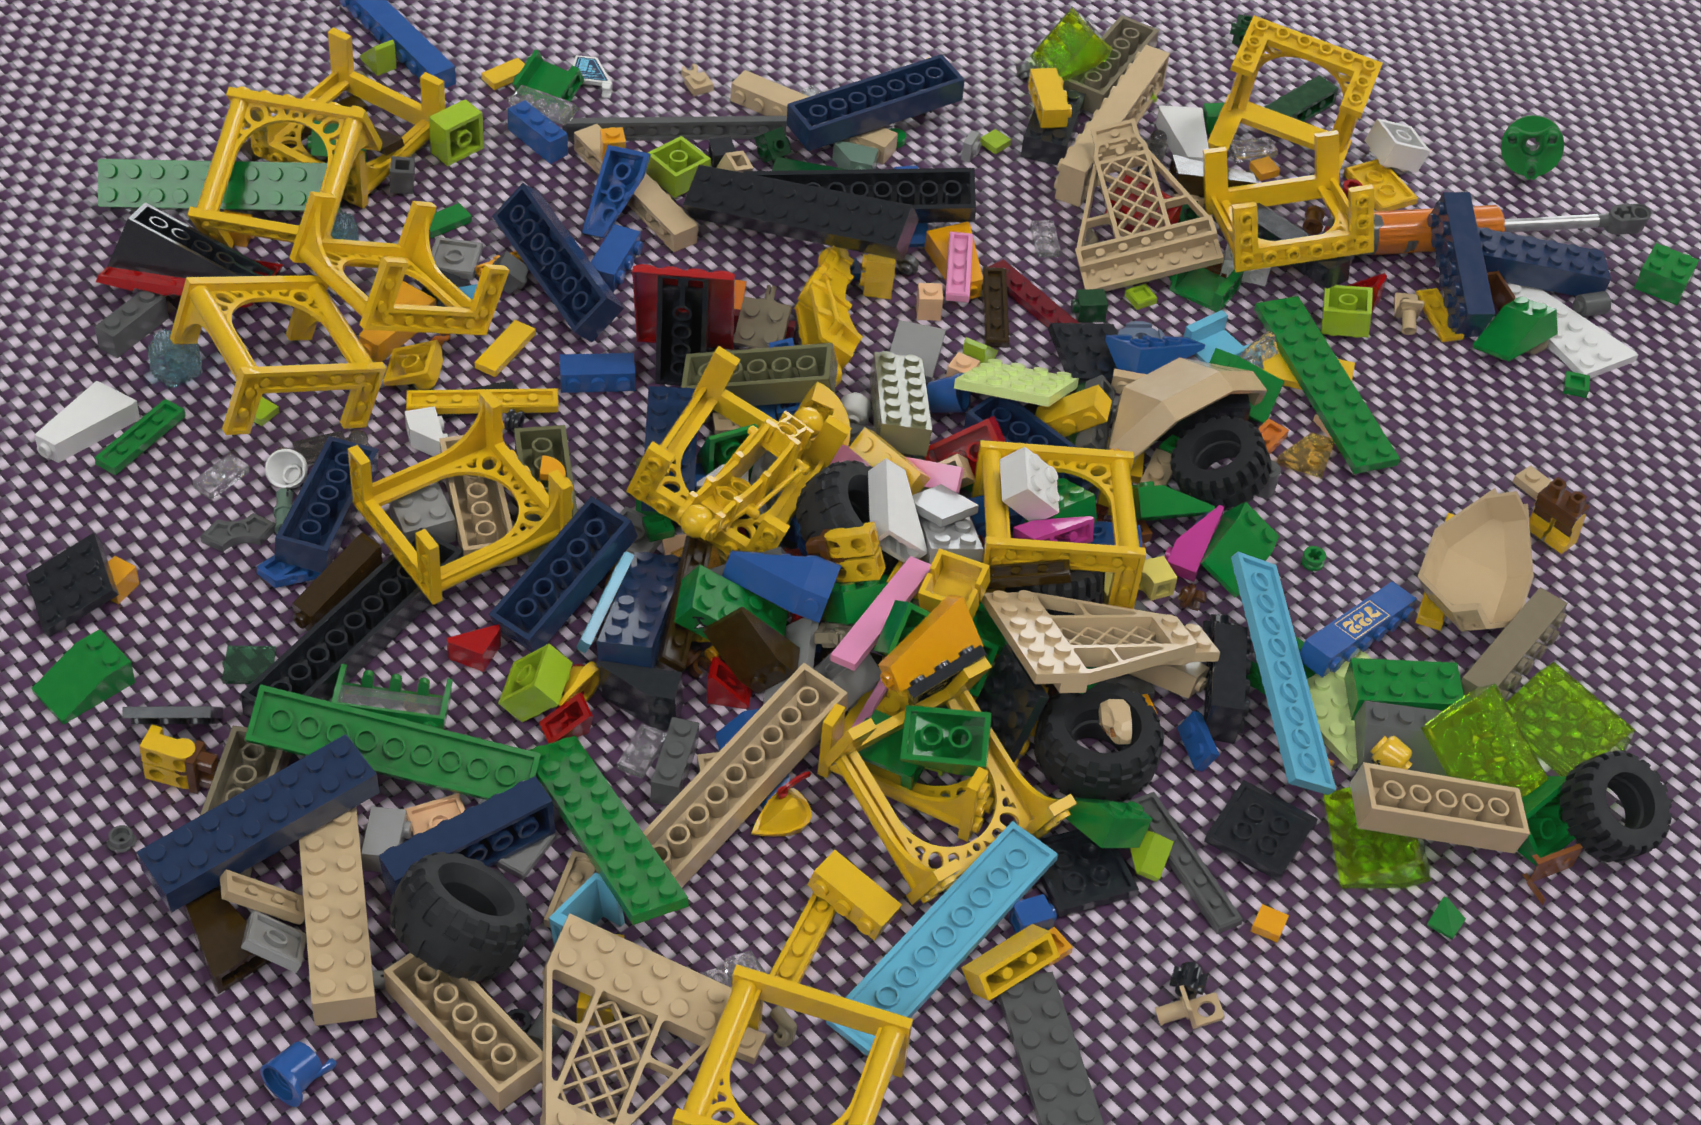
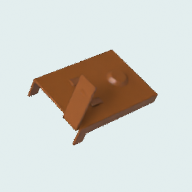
M1580 843L1539 858L1537 854L1532 855L1537 866L1531 877L1528 873L1522 874V876L1542 905L1546 899L1536 887L1534 881L1573 867L1583 848Z

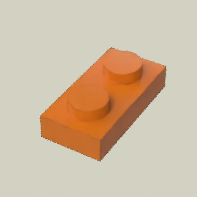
M1269 418L1258 428L1269 455L1287 438L1289 429Z

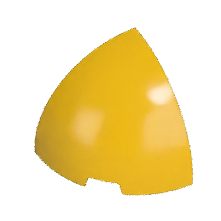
M816 382L808 391L798 409L802 407L814 408L821 414L823 424L828 416L831 415L850 427L848 414L840 399L828 387ZM850 432L842 445H849ZM816 437L810 439V442L813 443Z

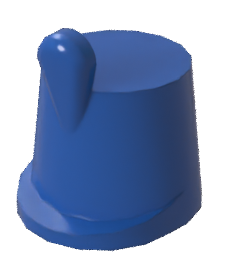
M956 373L953 376L930 381L927 384L929 410L932 413H966L971 403V392L954 388L955 378L964 373Z
M297 1041L262 1065L260 1072L264 1083L276 1097L289 1106L298 1107L303 1102L302 1093L315 1079L332 1071L336 1067L337 1062L330 1058L322 1066L317 1054L305 1043Z

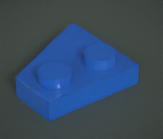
M275 555L256 567L257 575L274 588L314 580L321 574V572L275 561Z

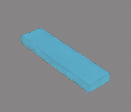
M626 551L620 557L577 644V650L586 653L591 646L635 555Z

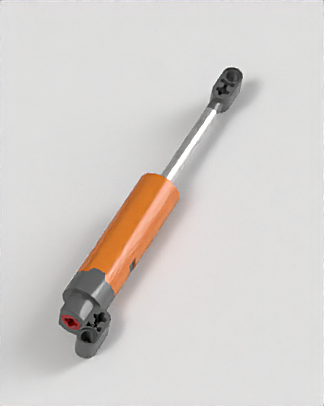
M1639 203L1614 205L1610 212L1606 214L1505 219L1502 210L1497 205L1473 206L1477 227H1486L1500 232L1604 227L1610 234L1640 233L1651 217L1650 208ZM1434 208L1374 212V252L1344 257L1350 260L1351 265L1354 256L1435 252V247H1432L1431 227H1428L1427 224L1428 215ZM1328 219L1323 233L1333 226L1334 219Z

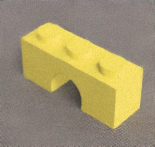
M1160 556L1146 559L1139 590L1143 591L1150 601L1173 595L1177 576L1166 558ZM1105 572L1102 604L1107 602L1113 572Z

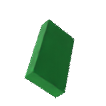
M460 203L435 212L429 229V236L434 238L472 222V215Z

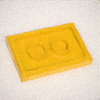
M1378 159L1344 169L1343 175L1347 179L1357 180L1363 186L1372 184L1374 187V208L1376 211H1394L1417 204L1418 197L1391 168H1385L1380 165Z

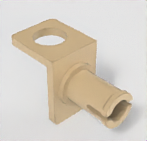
M1395 293L1394 317L1402 318V333L1405 335L1416 333V319H1418L1424 307V301L1418 300V295Z
M1184 985L1179 986L1182 994L1179 997L1180 1000L1155 1007L1160 1026L1186 1017L1187 1020L1190 1019L1192 1028L1195 1029L1225 1019L1217 993L1189 1000ZM1204 1003H1211L1215 1007V1012L1211 1016L1204 1017L1199 1014V1007Z

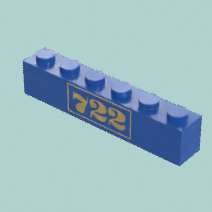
M1393 581L1307 638L1300 651L1302 663L1322 678L1331 671L1335 673L1344 662H1350L1351 658H1354L1360 651L1365 652L1374 641L1379 642L1387 632L1395 631L1401 622H1408L1415 612L1413 607L1417 598Z

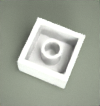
M1381 119L1376 120L1364 140L1370 147L1369 150L1378 158L1380 165L1385 168H1398L1403 172L1412 171L1417 173L1430 153L1429 148L1412 126Z
M1026 447L1000 459L1002 501L1029 522L1047 519L1059 513L1058 474L1054 467L1049 466L1037 454H1034Z

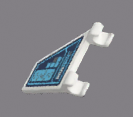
M576 55L573 66L580 69L584 78L582 84L602 86V98H611L612 82L598 58Z

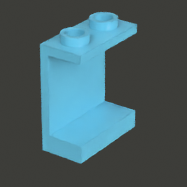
M1223 310L1186 326L1184 337L1205 344V349L1194 354L1201 362L1209 363L1215 348L1237 355L1250 363L1256 359L1259 343L1254 341L1242 346L1225 330L1228 315Z
M597 872L549 917L554 945L569 913L594 925L602 917L609 919L619 926L625 923L623 909Z

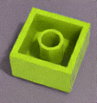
M466 99L429 116L431 153L445 165L450 166L484 149L483 114Z
M680 136L648 152L651 156L646 173L653 181H656L658 185L676 198L689 191L699 165L711 167V158L683 136Z
M1343 285L1325 288L1321 333L1330 336L1341 335L1354 338H1369L1373 288Z
M550 644L514 661L498 704L521 722L537 717L550 708L557 707L563 697L562 692L565 684L570 678L569 672L573 662Z

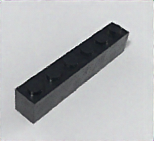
M1257 203L1258 238L1279 241L1311 236L1264 205ZM1344 256L1289 264L1327 289L1349 280L1350 260Z

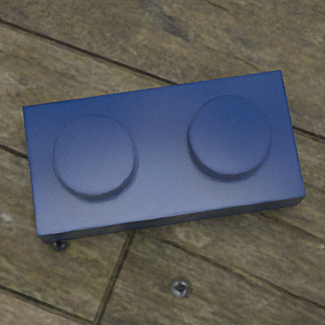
M1193 711L1177 727V730L1194 769L1203 772L1220 754L1202 713Z

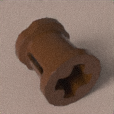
M1312 205L1305 211L1306 219L1302 227L1306 233L1317 235L1322 232V221L1325 217V210L1322 207Z

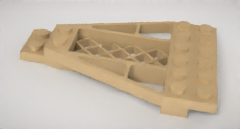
M1135 118L1090 129L1095 146L1094 163L1077 248H1075L1084 288L1104 289L1106 292L1224 263L1212 215L1206 213L1148 149L1147 143L1139 134ZM1143 166L1139 173L1131 170V168ZM1118 171L1120 172L1117 178L1108 175L1110 173ZM1147 171L1149 172L1150 178L1145 176ZM1155 172H1159L1180 196L1163 199ZM1126 175L1134 178L1131 184L1122 181ZM1105 181L1112 184L1108 190ZM1140 181L1148 184L1144 191L1136 188ZM1100 186L1107 213L1089 218L1095 188ZM1117 187L1126 190L1122 196L1113 193ZM1152 189H1154L1155 196L1150 194ZM1131 193L1140 196L1136 202L1127 199ZM1110 199L1117 202L1113 208ZM1145 199L1153 202L1149 209L1141 206ZM1188 204L1200 217L1171 225L1166 210ZM1122 205L1131 208L1127 214L1118 211ZM1158 206L1161 214L1155 212ZM1136 211L1145 214L1141 221L1132 217ZM1115 217L1122 220L1118 227ZM1150 217L1159 221L1155 227L1146 224ZM1127 223L1136 226L1132 233L1124 230ZM1104 224L1111 225L1115 239L1084 246L1088 228Z
M998 590L993 593H985L982 598V604L1035 684H1054L1059 693H1086L1087 685L1157 665H1184L1191 662H1218L1220 651L1203 629L1196 624H1186L1184 626L1177 616L1035 593L1027 590L1011 593ZM1046 609L1074 613L1075 615L1054 616L1050 615ZM1086 667H1097V668L1087 669Z
M569 913L542 971L543 1083L540 1125H632L708 1049L730 996L731 987ZM552 979L591 996L579 1024L552 1012ZM599 1000L604 1002L602 1004L597 1005ZM610 1008L616 1021L603 1025L598 1011ZM619 1009L632 1016L623 1018ZM592 1017L596 1028L586 1031ZM638 1020L643 1034L631 1038L626 1024ZM647 1022L652 1024L651 1029L649 1028ZM552 1024L574 1035L556 1081L552 1078ZM619 1027L624 1041L612 1045L606 1031ZM660 1028L700 1046L679 1069L664 1064L651 1056V1050ZM599 1034L605 1048L592 1052L587 1038ZM646 1040L639 1056L634 1044ZM581 1043L585 1055L575 1058ZM627 1047L633 1061L620 1065L615 1050ZM608 1054L613 1068L601 1072L595 1058ZM588 1061L594 1075L581 1079L575 1065ZM635 1066L628 1083L623 1070ZM644 1068H650L669 1077L634 1114L627 1113ZM570 1071L574 1082L563 1086L567 1074ZM616 1073L622 1088L609 1092L604 1077ZM597 1081L602 1095L589 1099L584 1085ZM577 1087L582 1102L571 1105L568 1103L564 1092ZM624 1093L617 1110L612 1097ZM605 1100L611 1115L600 1118L596 1115L592 1105Z

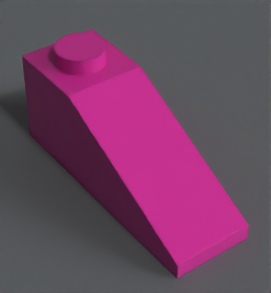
M1219 505L1176 539L1173 548L1170 546L1167 548L1164 557L1177 576L1192 582L1195 581L1202 565L1200 562L1222 518L1223 506Z
M1092 516L1033 520L1013 527V538L1090 543L1093 541L1094 518Z

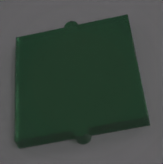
M227 645L226 658L222 662L224 668L222 683L251 684L275 662L276 646Z

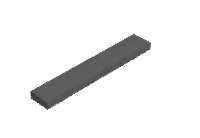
M1151 792L1130 800L1140 804L1144 808V812L1153 818L1148 831L1174 841L1167 862L1216 934L1241 925L1243 918L1156 793Z

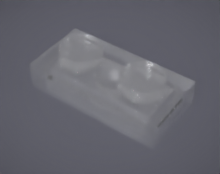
M1270 137L1232 141L1229 152L1235 162L1252 161L1267 156L1276 158L1278 152Z
M230 453L192 481L193 488L210 500H213L250 472L249 465Z

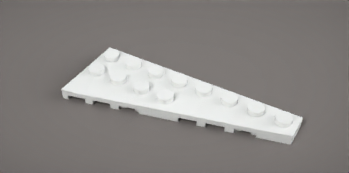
M1507 283L1516 298L1527 297L1530 300L1544 303L1557 309L1558 334L1548 339V347L1573 372L1589 375L1590 378L1636 362L1638 354L1544 290Z

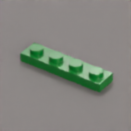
M164 399L94 457L95 464L113 475H117L186 416L185 409Z

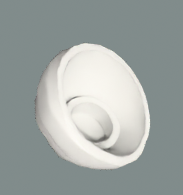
M291 449L277 450L267 459L265 466L266 477L271 484L279 489L297 488L307 478V462L297 451Z

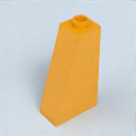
M968 221L926 231L924 249L945 281L947 278L950 232L972 234ZM974 238L972 243L969 299L981 297L983 276Z
M402 281L395 304L436 306V299ZM363 329L359 334V341L373 361L382 362L392 354L393 349L401 347L418 332Z
M949 595L878 664L882 672L880 678L886 688L902 692L911 687L909 683L918 676L924 674L925 677L933 674L935 672L934 668L943 661L949 660L951 663L958 659V653L971 645L974 648L979 645L984 647L963 596Z

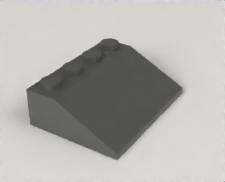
M1364 701L1354 717L1358 770L1363 762L1373 764L1371 762L1373 754L1370 751L1384 736L1387 738L1396 736L1412 750V756L1409 759L1412 765L1408 770L1469 780L1472 747L1470 715Z

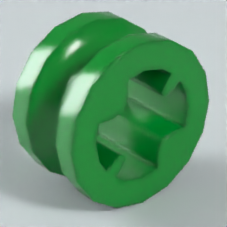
M1317 546L1307 547L1301 560L1303 567L1310 571L1321 570L1326 560V552Z

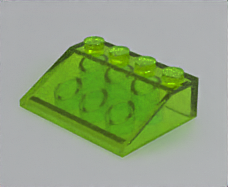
M1071 7L1031 53L1030 57L1038 68H1056L1059 77H1062L1064 82L1104 62L1110 56L1113 48L1084 16Z
M1555 662L1536 673L1493 716L1497 722L1560 776H1567L1576 765L1600 754L1615 750L1625 751L1635 732L1631 725Z
M1495 683L1473 689L1421 727L1448 777L1519 788L1521 797L1531 793L1548 780L1545 771Z
M1351 787L1336 790L1330 795L1323 794L1341 888H1407L1432 881L1423 839L1359 829Z

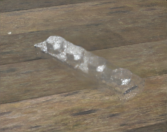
M521 85L508 100L511 106L526 100L551 121L564 126L573 119V116L579 110L575 103Z

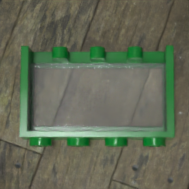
M341 664L331 702L431 727L445 728L451 701L453 679L447 678L444 696L429 694L430 680L425 677L419 680L417 692L401 690L402 676L399 674L391 676L389 688L373 686L374 672L371 670L364 671L362 684L346 683L347 665Z

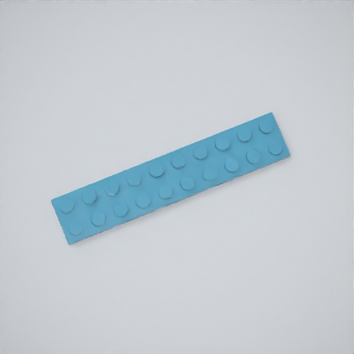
M1237 552L1231 557L1234 574L1239 587V594L1242 599L1288 783L1330 795L1336 791L1277 566Z
M1012 821L846 998L911 1018L1057 860L1058 854ZM826 1021V1024L865 1055H869L875 1039L874 1035Z

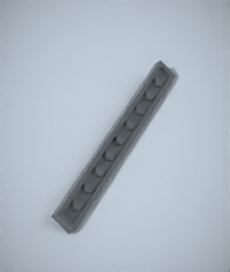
M786 116L562 118V130L568 134V141H574V132L598 124L602 129L623 127L626 141L674 140L680 136L687 140H709L710 138L731 136L732 140L754 139V137L783 127L786 135L787 119Z

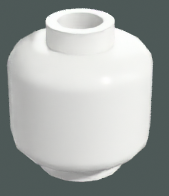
M857 392L843 396L840 401L846 409L849 422L865 426L869 421L870 401L864 395Z

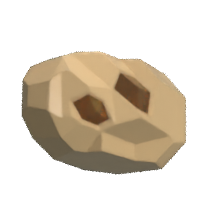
M1108 699L1100 703L1098 713L1099 724L1115 744H1130L1132 739V719L1128 703L1124 699Z

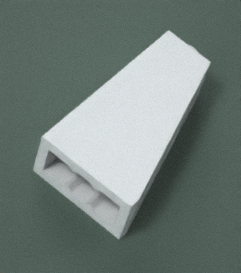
M1159 105L1156 126L1172 154L1203 161V150L1209 149L1203 109L1199 107Z
M99 381L94 382L34 434L38 453L45 458H50L59 463L137 422L140 419L137 400Z
M886 458L868 471L870 522H875L881 550L905 563L910 556L920 559L928 553L906 471Z

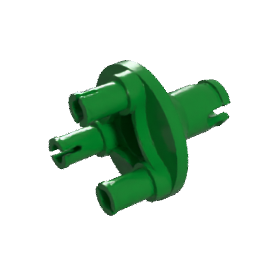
M1527 115L1515 120L1508 126L1501 141V154L1506 165L1515 173L1525 176L1528 180L1530 178L1534 180L1555 168L1564 152V137L1560 128L1551 119L1541 115ZM1530 138H1535V142H1538V144L1529 145L1527 141Z

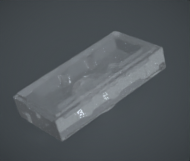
M1031 221L1030 230L1037 258L1060 257L1061 250L1054 221Z
M641 724L618 761L617 769L643 779L662 748L667 733Z

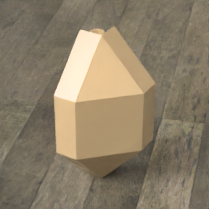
M1177 358L1123 387L1118 399L1107 450L1113 448V450L1133 451L1134 466L1137 457L1177 422L1229 394L1248 393L1249 401L1255 406L1262 401L1267 389L1253 371Z
M1494 488L1435 528L1419 571L1418 579L1428 598L1461 632L1506 627L1525 605L1534 577L1528 504L1522 503L1517 491L1497 493L1496 488Z

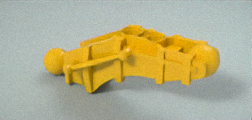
M833 245L832 247H827L819 254L818 267L803 287L797 298L799 301L794 309L796 310L799 325L798 333L802 345L833 343L838 363L836 386H838L842 380V370L853 357V353L863 336L857 332L848 313L852 304L846 300L847 284L849 285L854 277L850 272L854 259L849 256L847 249L838 248Z
M802 407L793 415L784 411L778 423H774L768 418L759 429L754 425L750 426L747 432L749 436L734 452L715 477L708 476L703 486L697 492H690L684 504L678 509L675 519L680 522L683 532L692 538L701 537L703 540L707 538L713 540L717 533L729 529L732 522L744 514H747L753 520L758 519L760 516L759 509L801 473L806 475L810 472L811 467L800 460L810 439L816 437L823 426L821 414L814 408ZM768 450L777 459L751 486L748 481L741 477Z

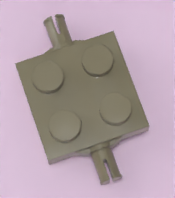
M767 285L764 298L755 299L744 296L733 340L734 345L747 347L748 349L769 348L770 342L785 339L792 307L791 305L774 301L776 286L772 285L771 287V285Z
M833 622L821 623L814 633L815 644H822L824 648L837 647L856 623L848 625Z

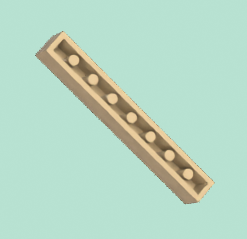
M746 70L731 83L730 101L765 116H786L787 119V104L809 97ZM880 127L841 141L877 148V163L883 165L896 151L898 133Z
M595 124L574 132V150L599 175L603 163L600 153V129L602 128ZM645 173L643 180L627 205L673 252L696 244L697 232L699 231L696 221L691 219L684 209L678 206L671 196L665 193L658 183Z

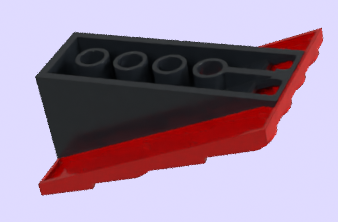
M145 202L127 219L108 266L98 275L96 282L130 291L136 288L161 295L175 294L181 296L186 277L277 276L284 264L250 259ZM248 303L241 307H250L254 303Z
M648 264L633 266L637 342L656 343L655 384L681 386L686 354L709 352V348H717L718 346L723 349L733 350L735 274L728 271L707 272L696 268L682 270L673 266L657 268Z

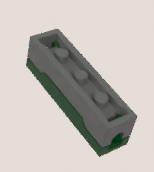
M1103 375L1079 384L1077 392L1099 385L1112 400L1108 421L1069 435V441L1078 448L1107 450L1116 390Z

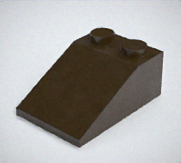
M740 607L704 627L703 633L737 679L757 694L788 679L798 668L800 648L744 607Z

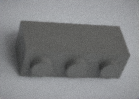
M141 290L95 326L99 348L119 358L169 319L166 296Z
M672 717L651 780L650 802L668 806L684 789L699 743V722Z

